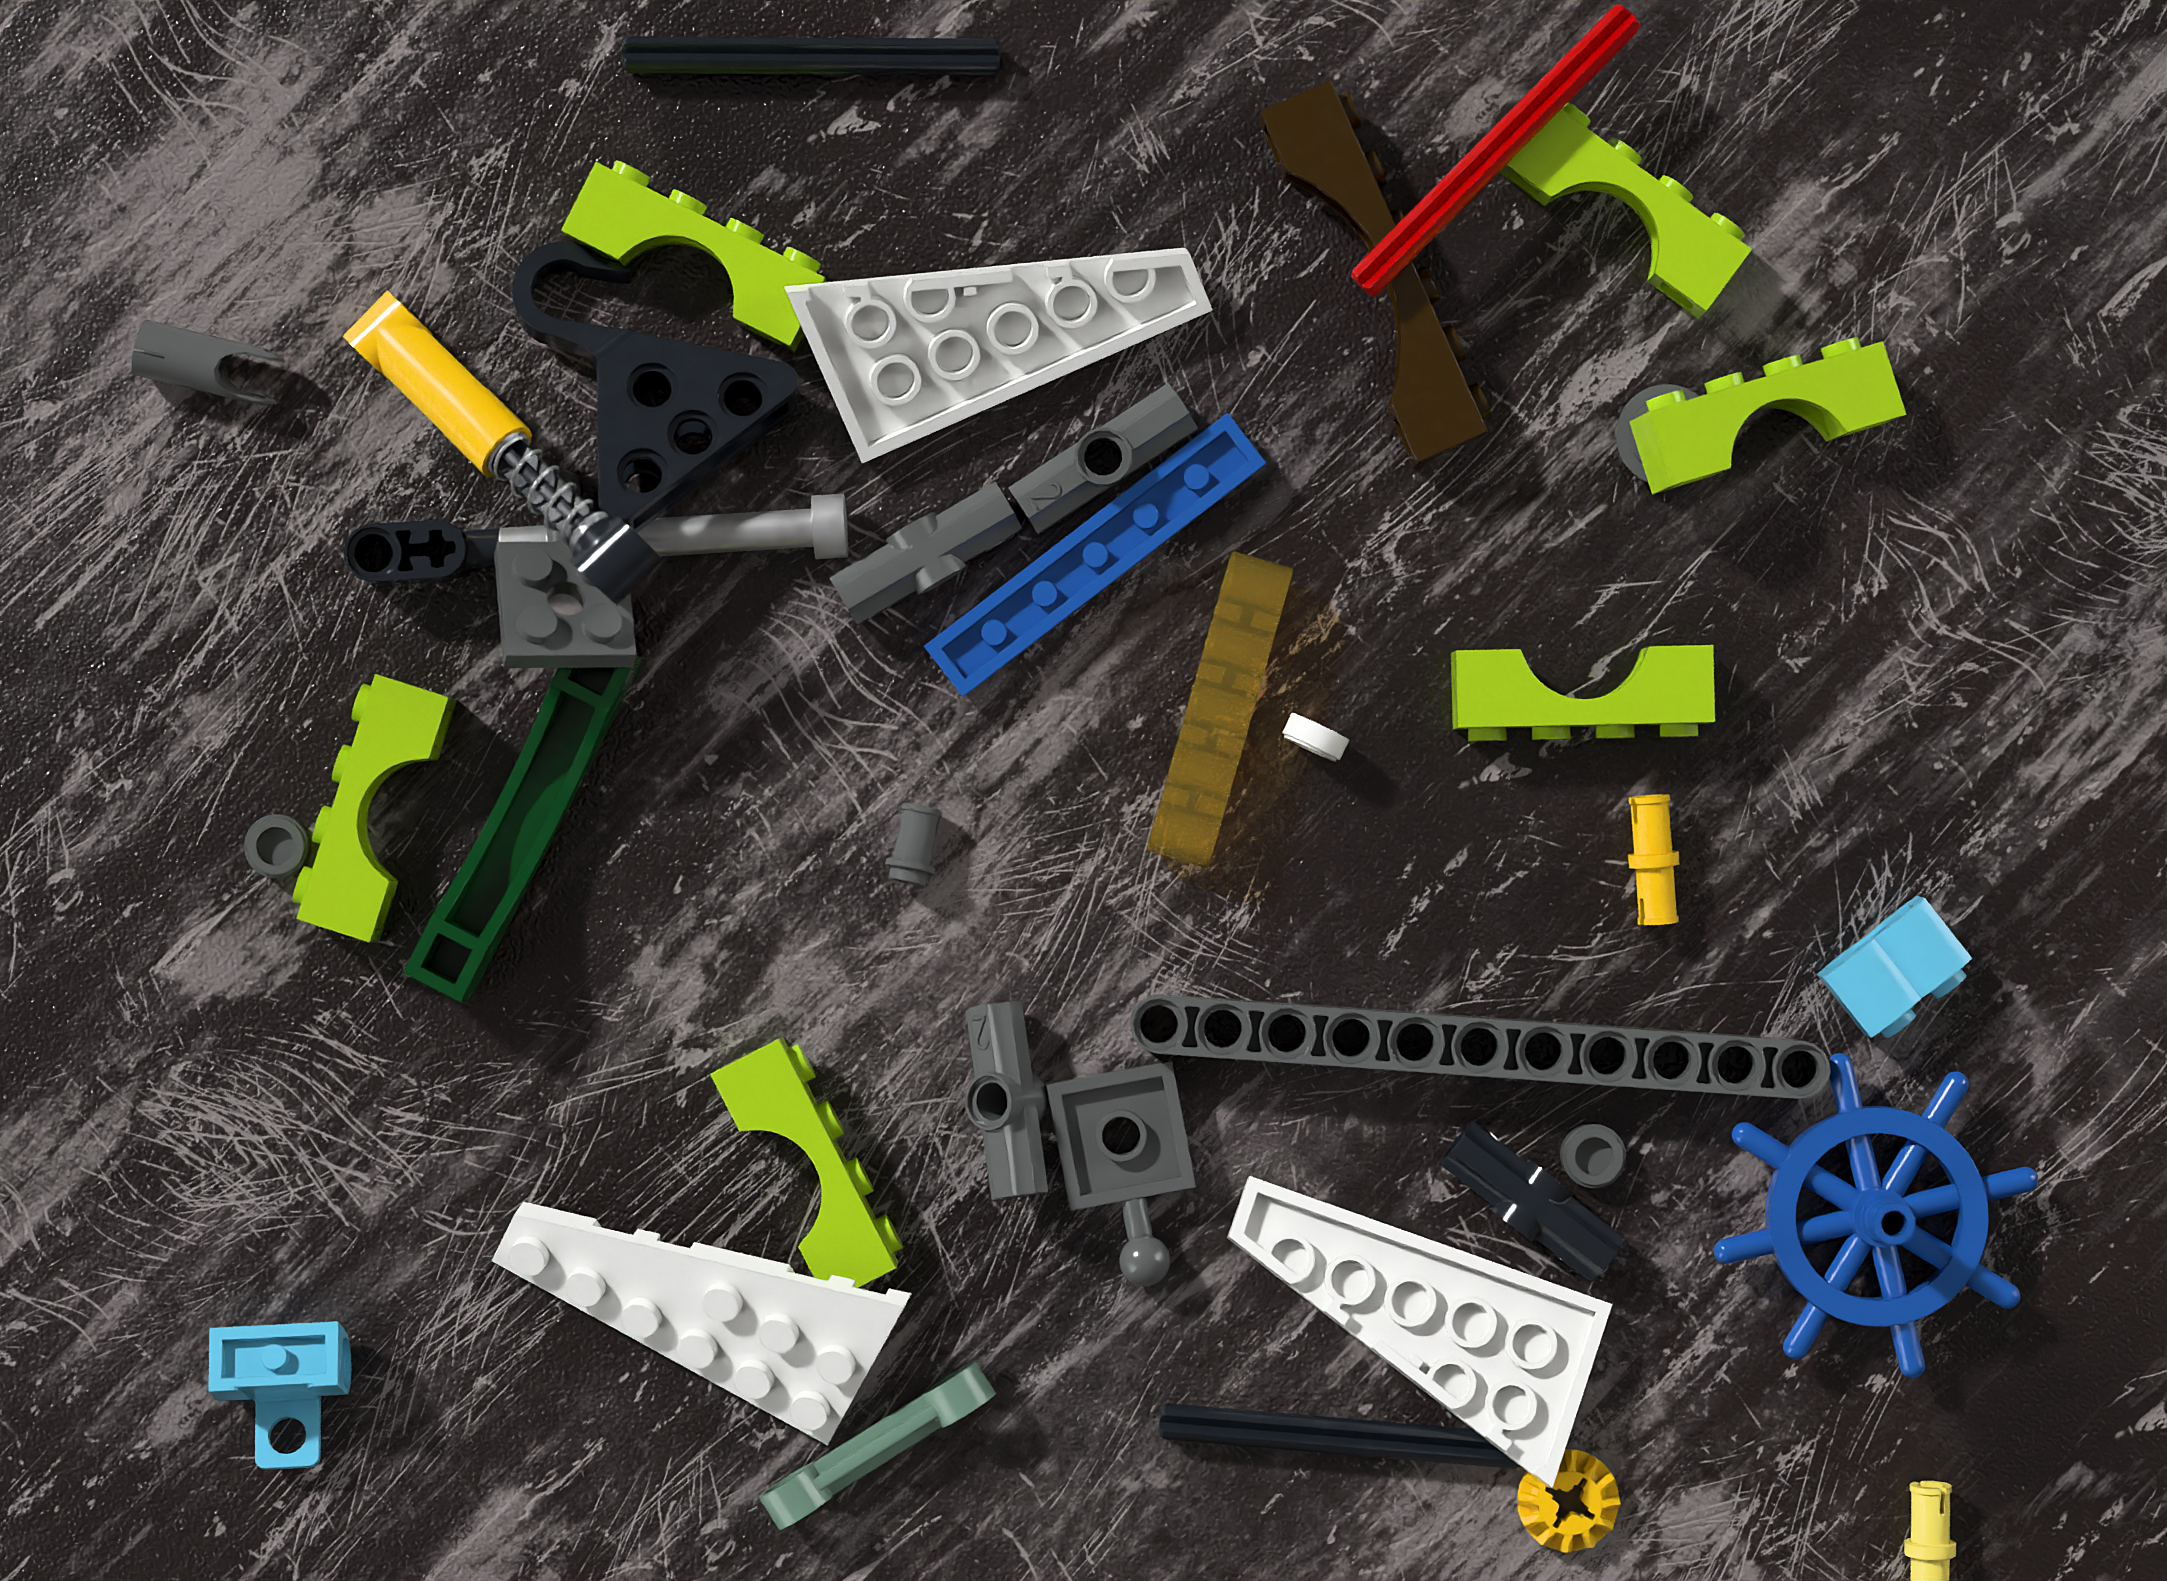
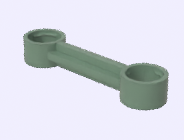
M976 1360L950 1373L928 1388L919 1397L817 1461L809 1463L786 1476L763 1492L759 1499L777 1528L782 1530L804 1518L826 1503L836 1493L938 1429L944 1428L968 1415L990 1400L996 1392Z

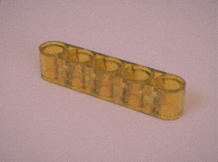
M1236 551L1231 552L1146 851L1208 869L1293 572L1292 567Z

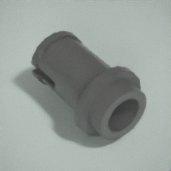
M903 803V812L893 858H886L885 865L891 867L888 878L907 884L926 886L928 875L935 874V868L930 866L939 820L942 818L943 811L927 806Z

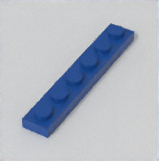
M1226 413L924 646L964 698L1266 465L1265 460L1231 416Z

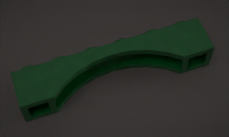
M636 655L633 667L557 669L526 743L497 803L464 864L432 914L403 971L404 974L459 1002L472 999L644 661L643 658Z

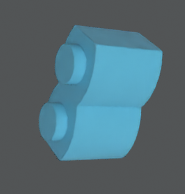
M1916 896L1882 921L1868 935L1836 957L1817 976L1864 1035L1872 1038L1881 1032L1885 1038H1889L1906 1027L1916 1017L1911 1008L1921 998L1931 992L1938 999L1958 986L1966 978V974L1961 968L1972 957L1928 901L1923 897Z

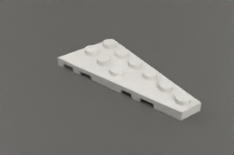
M1186 248L785 286L791 304L862 463L1212 311L1191 255Z
M1249 1176L1227 1238L1545 1486L1552 1488L1612 1304Z
M527 1202L521 1204L514 1214L492 1259L494 1263L826 1445L830 1442L911 1293L890 1288L886 1295L855 1288V1280L831 1275L829 1281L796 1274L789 1264L696 1242L693 1243L691 1248L661 1242V1234L637 1229L634 1235L602 1228L595 1218Z

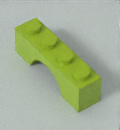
M1568 102L1499 173L1544 206L1562 196L1580 191L1602 192L1625 202L1643 221L1650 238L1652 257L1647 282L1693 316L1700 318L1709 309L1752 249L1741 241L1745 236L1744 232L1726 217L1714 213L1709 218L1691 205L1690 202L1694 198L1693 195L1676 180L1666 175H1662L1657 180L1638 166L1642 161L1640 155L1624 142L1611 137L1607 143L1587 128L1591 123L1590 119Z
M616 160L612 170L595 162L561 229L569 240L584 245L593 252L625 267L644 252L663 245L682 244L701 249L716 258L728 271L733 286V318L736 323L793 353L795 352L804 335V331L785 290V286L826 283L825 277L817 273L821 263L791 247H787L784 254L780 255L760 245L764 235L736 219L730 218L725 227L703 216L707 206L683 192L673 189L670 197L667 198L647 188L646 186L651 178L623 162Z
M1854 337L1821 348L1824 359L1803 365L1800 354L1764 365L1765 377L1744 382L1742 372H1737L1705 383L1706 395L1686 400L1682 389L1647 400L1646 404L1649 412L1629 421L1652 495L1706 479L1730 469L1736 435L1745 420L1754 411L1759 409L1773 408L1792 412L1807 420L1826 442L1886 424L1906 415L1884 342L1861 348L1858 337Z
M1713 645L1649 646L1641 649L1636 664L1625 681L1612 692L1593 699L1570 698L1546 687L1530 670L1521 649L1456 650L1451 653L1453 730L1468 729V741L1507 740L1506 728H1532V740L1571 739L1570 727L1595 726L1597 739L1634 738V726L1660 725V737L1698 736V724L1715 722Z
M377 674L374 675L371 686L362 684L355 699L351 716L352 720L359 722L352 747L345 744L341 747L333 768L332 781L340 783L333 806L324 805L314 827L312 841L320 844L313 868L303 867L294 889L292 901L300 905L296 919L369 943L380 941L399 880L381 865L370 845L367 831L370 804L381 784L397 770L417 762L438 760L457 699Z
M781 1037L711 1073L710 1075L739 1131L762 1130L785 1136L798 1144L815 1165L821 1183V1207L813 1228L798 1246L813 1277L829 1281L831 1275L855 1280L854 1287L859 1288L896 1269L899 1262L894 1253L903 1249L902 1243L886 1214L876 1219L865 1197L873 1192L874 1189L859 1159L856 1157L847 1162L836 1138L844 1135L845 1132L829 1101L826 1100L819 1105L817 1104L807 1084V1081L816 1076L800 1044L797 1043L789 1048L784 1037Z

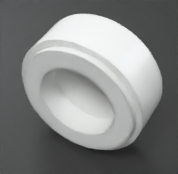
M1291 713L1282 732L1284 738L1334 762L1341 759L1349 742V739L1295 713Z

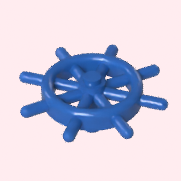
M1836 1053L1828 1059L1830 1064L1829 1079L1837 1108L1836 1113L1808 1127L1789 1147L1750 1123L1742 1122L1733 1128L1732 1139L1734 1143L1772 1166L1775 1170L1766 1197V1229L1719 1240L1714 1246V1256L1722 1264H1731L1773 1254L1785 1278L1797 1292L1808 1300V1303L1783 1343L1784 1353L1789 1358L1799 1360L1805 1357L1828 1318L1832 1315L1859 1325L1890 1326L1902 1374L1908 1378H1917L1925 1370V1361L1915 1320L1923 1318L1943 1307L1965 1285L2002 1308L2011 1309L2019 1303L2020 1292L2018 1288L1979 1264L1988 1233V1202L2034 1190L2038 1185V1175L2030 1167H2020L1981 1177L1968 1152L1944 1129L1969 1088L1968 1078L1963 1073L1954 1071L1947 1074L1922 1116L1892 1107L1863 1106L1851 1059L1846 1054ZM1884 1133L1907 1138L1881 1181L1870 1134ZM1845 1141L1856 1188L1816 1164L1822 1155ZM1930 1153L1941 1165L1951 1184L1904 1195ZM1803 1185L1842 1210L1796 1221V1206L1801 1186ZM1957 1210L1956 1229L1951 1246L1923 1230L1915 1223V1219ZM1848 1236L1822 1278L1809 1263L1802 1250V1246ZM1897 1245L1904 1247L1937 1269L1922 1283L1907 1290ZM1871 1249L1882 1297H1860L1846 1293L1847 1287Z

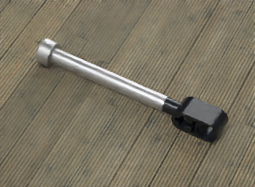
M844 494L811 496V509L656 518L637 533L660 556L814 547L815 559L848 558V529ZM443 520L366 524L355 529L347 538L344 546V560L353 575L375 585L448 582L459 579L470 568L495 567L494 553L497 542H546L545 525L462 530ZM411 535L409 544L416 548H433L438 545V536L442 535L445 541L456 546L455 554L445 556L444 566L440 567L439 562L430 557H411L410 548L405 537ZM386 538L393 550L390 564L379 572L368 571L362 558L365 546L373 539ZM410 562L414 568L412 571H408Z

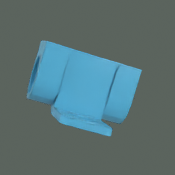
M338 1321L209 1328V1393L217 1401L253 1399L256 1402V1464L264 1470L311 1468L318 1465L321 1458V1396L347 1395L350 1391L351 1350L346 1330ZM288 1418L297 1419L302 1422L306 1430L304 1444L294 1453H278L271 1446V1430L281 1420Z

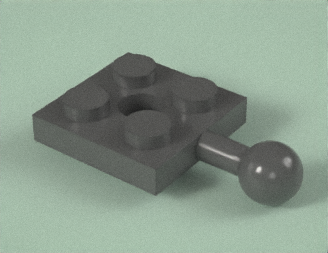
M559 467L558 475L566 483H575V492L581 496L580 485L576 477L570 471ZM546 525V542H497L494 559L503 668L633 667L636 658L631 593L618 606L615 605L572 564L570 560L573 557V552L562 542V533L560 531H552ZM557 594H567L579 601L582 610L574 615H562L550 607L548 599Z
M1172 1060L1046 1084L1070 1211L1121 1201L1129 1241L1125 1244L1120 1254V1269L1125 1278L1135 1285L1147 1287L1159 1283L1169 1271L1170 1254L1163 1242L1152 1236L1153 1232L1146 1197L1196 1187ZM1126 1117L1137 1124L1140 1130V1139L1137 1146L1130 1152L1119 1154L1112 1152L1105 1146L1102 1132L1105 1125L1111 1119Z

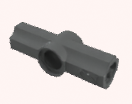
M1167 383L1100 428L1088 431L1077 443L1008 487V490L1039 535L1101 493L1119 486L1127 476L1198 431V427L1178 394ZM1099 442L1114 445L1122 457L1119 468L1107 476L1092 473L1084 461L1087 450Z
M993 482L938 515L936 512L929 513L903 527L886 539L887 545L868 556H863L843 570H839L837 574L830 577V580L858 626L915 592L919 596L943 584L966 569L965 563L1011 539L1015 534L1022 531L1023 528L997 483Z
M1008 1001L970 1007L965 1011L975 1078L967 1088L965 1108L968 1117L974 1125L982 1129L991 1199L1003 1200L1044 1194L1048 1192L1039 1122L1045 1117L1048 1108V1092L1040 1077L1033 1074L1031 1070L1022 1001Z

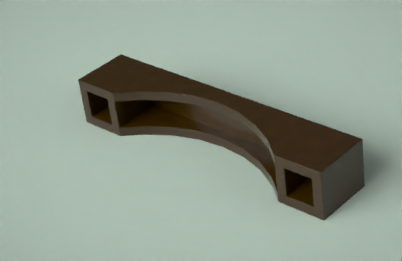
M1331 80L1260 111L1258 123L1283 179L1313 194L1339 214L1363 241L1370 253L1404 218V215L1399 208L1389 211L1379 189L1388 184L1385 173L1375 152L1370 150L1363 153L1353 131L1361 127V121L1349 94L1344 92L1337 95ZM1411 260L1386 286L1393 307L1398 343L1395 382L1387 411L1414 468L1482 438L1488 432L1484 420L1491 418L1492 415L1478 383L1476 382L1468 386L1459 368L1458 362L1465 360L1466 357L1454 328L1451 324L1442 328L1434 312L1432 304L1440 301L1427 268L1423 266L1415 269Z

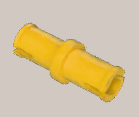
M1655 794L1628 797L1629 804H1631L1634 854L1628 855L1629 868L1635 869L1638 925L1679 922V916L1676 910L1673 866L1680 864L1679 852L1672 851L1669 814L1670 795Z

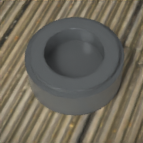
M280 814L268 815L257 820L249 828L244 841L245 856L251 867L261 875L270 878H285L298 873L308 862L312 849L311 838L305 826L291 816Z
M1587 1123L1577 1126L1567 1134L1561 1145L1560 1161L1565 1173L1574 1182L1587 1188H1601L1611 1184L1621 1175L1626 1163V1150L1621 1138L1613 1130L1601 1124Z

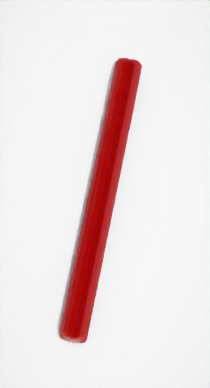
M1620 4L1614 5L1353 269L1351 276L1356 284L1372 297L1378 295L1638 32L1640 23L1637 18Z

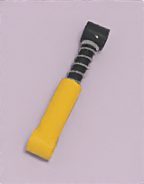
M388 290L343 335L355 350L386 379L390 380L485 476H496L501 481H509L513 495L519 498L525 497L528 500L530 512L543 514L546 527L552 531H560L562 533V542L573 552V557L570 560L572 564L615 605L618 606L662 560V557L616 513L613 516H607L604 512L594 511L592 509V499L583 500L575 492L576 484L573 482L566 483L558 475V466L549 467L541 459L542 450H532L529 447L532 437L530 429L433 337V334Z

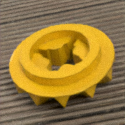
M1565 1449L1552 1487L1555 1490L1559 1488L1562 1491L1569 1492L1574 1485L1578 1486L1582 1478H1585L1581 1485L1582 1491L1579 1498L1586 1505L1585 1508L1591 1512L1589 1517L1583 1513L1579 1515L1576 1512L1570 1511L1564 1518H1560L1555 1525L1554 1522L1558 1518L1556 1516L1559 1509L1558 1503L1552 1498L1553 1495L1546 1490L1547 1486L1526 1471L1524 1473L1517 1493L1518 1512L1526 1530L1542 1546L1568 1554L1572 1551L1594 1548L1598 1541L1613 1530L1618 1509L1621 1505L1617 1484L1610 1470L1593 1455L1580 1450Z

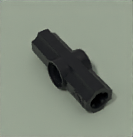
M1471 1120L1449 1146L1439 1164L1492 1204L1490 1210L1534 1244L1540 1241L1565 1264L1582 1277L1585 1276L1593 1282L1608 1267L1626 1239L1572 1198L1574 1193L1529 1158L1525 1162L1508 1149V1146Z

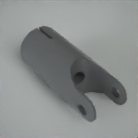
M145 320L142 323L134 348L144 350V352L133 351L131 365L133 375L246 403L259 405L275 404V399L240 390L231 383L228 377V363L232 355L238 353L278 362H284V357L261 347L150 320Z

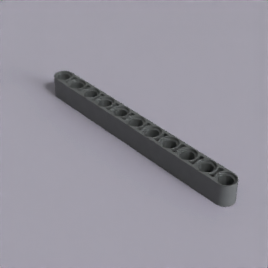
M1155 994L1143 998L1133 1008L1130 1017L1131 1034L1137 1044L1146 1051L1157 1054L1793 1099L1811 1098L1820 1093L1828 1083L1830 1076V1064L1824 1051L1815 1044L1792 1038ZM1161 1005L1168 1007L1174 1012L1177 1026L1170 1038L1165 1041L1156 1042L1149 1040L1143 1035L1140 1029V1020L1147 1009L1152 1006ZM1218 1010L1231 1011L1240 1021L1241 1029L1239 1036L1234 1042L1226 1046L1212 1044L1207 1040L1204 1032L1207 1018ZM1290 1014L1300 1019L1304 1029L1303 1039L1297 1047L1291 1050L1283 1051L1276 1049L1269 1041L1268 1030L1270 1024L1275 1018ZM1347 1019L1359 1020L1367 1030L1366 1045L1361 1051L1352 1055L1339 1053L1334 1047L1332 1039L1336 1026ZM1418 1023L1427 1028L1431 1043L1429 1050L1424 1056L1410 1060L1401 1056L1397 1049L1396 1041L1399 1032L1409 1024ZM1484 1028L1493 1037V1053L1483 1063H1469L1461 1053L1462 1038L1472 1029ZM1546 1032L1555 1039L1558 1052L1552 1064L1545 1068L1537 1069L1528 1063L1525 1057V1047L1532 1036L1537 1033ZM1611 1037L1617 1041L1621 1049L1620 1062L1615 1069L1599 1073L1593 1069L1590 1063L1589 1052L1597 1040ZM1674 1041L1682 1048L1685 1061L1679 1073L1672 1077L1664 1078L1654 1068V1054L1662 1044ZM1738 1046L1744 1050L1747 1056L1748 1067L1740 1079L1727 1082L1718 1072V1059L1727 1048ZM1794 1051H1803L1811 1061L1812 1069L1810 1076L1799 1086H1790L1782 1076L1781 1068L1783 1061Z

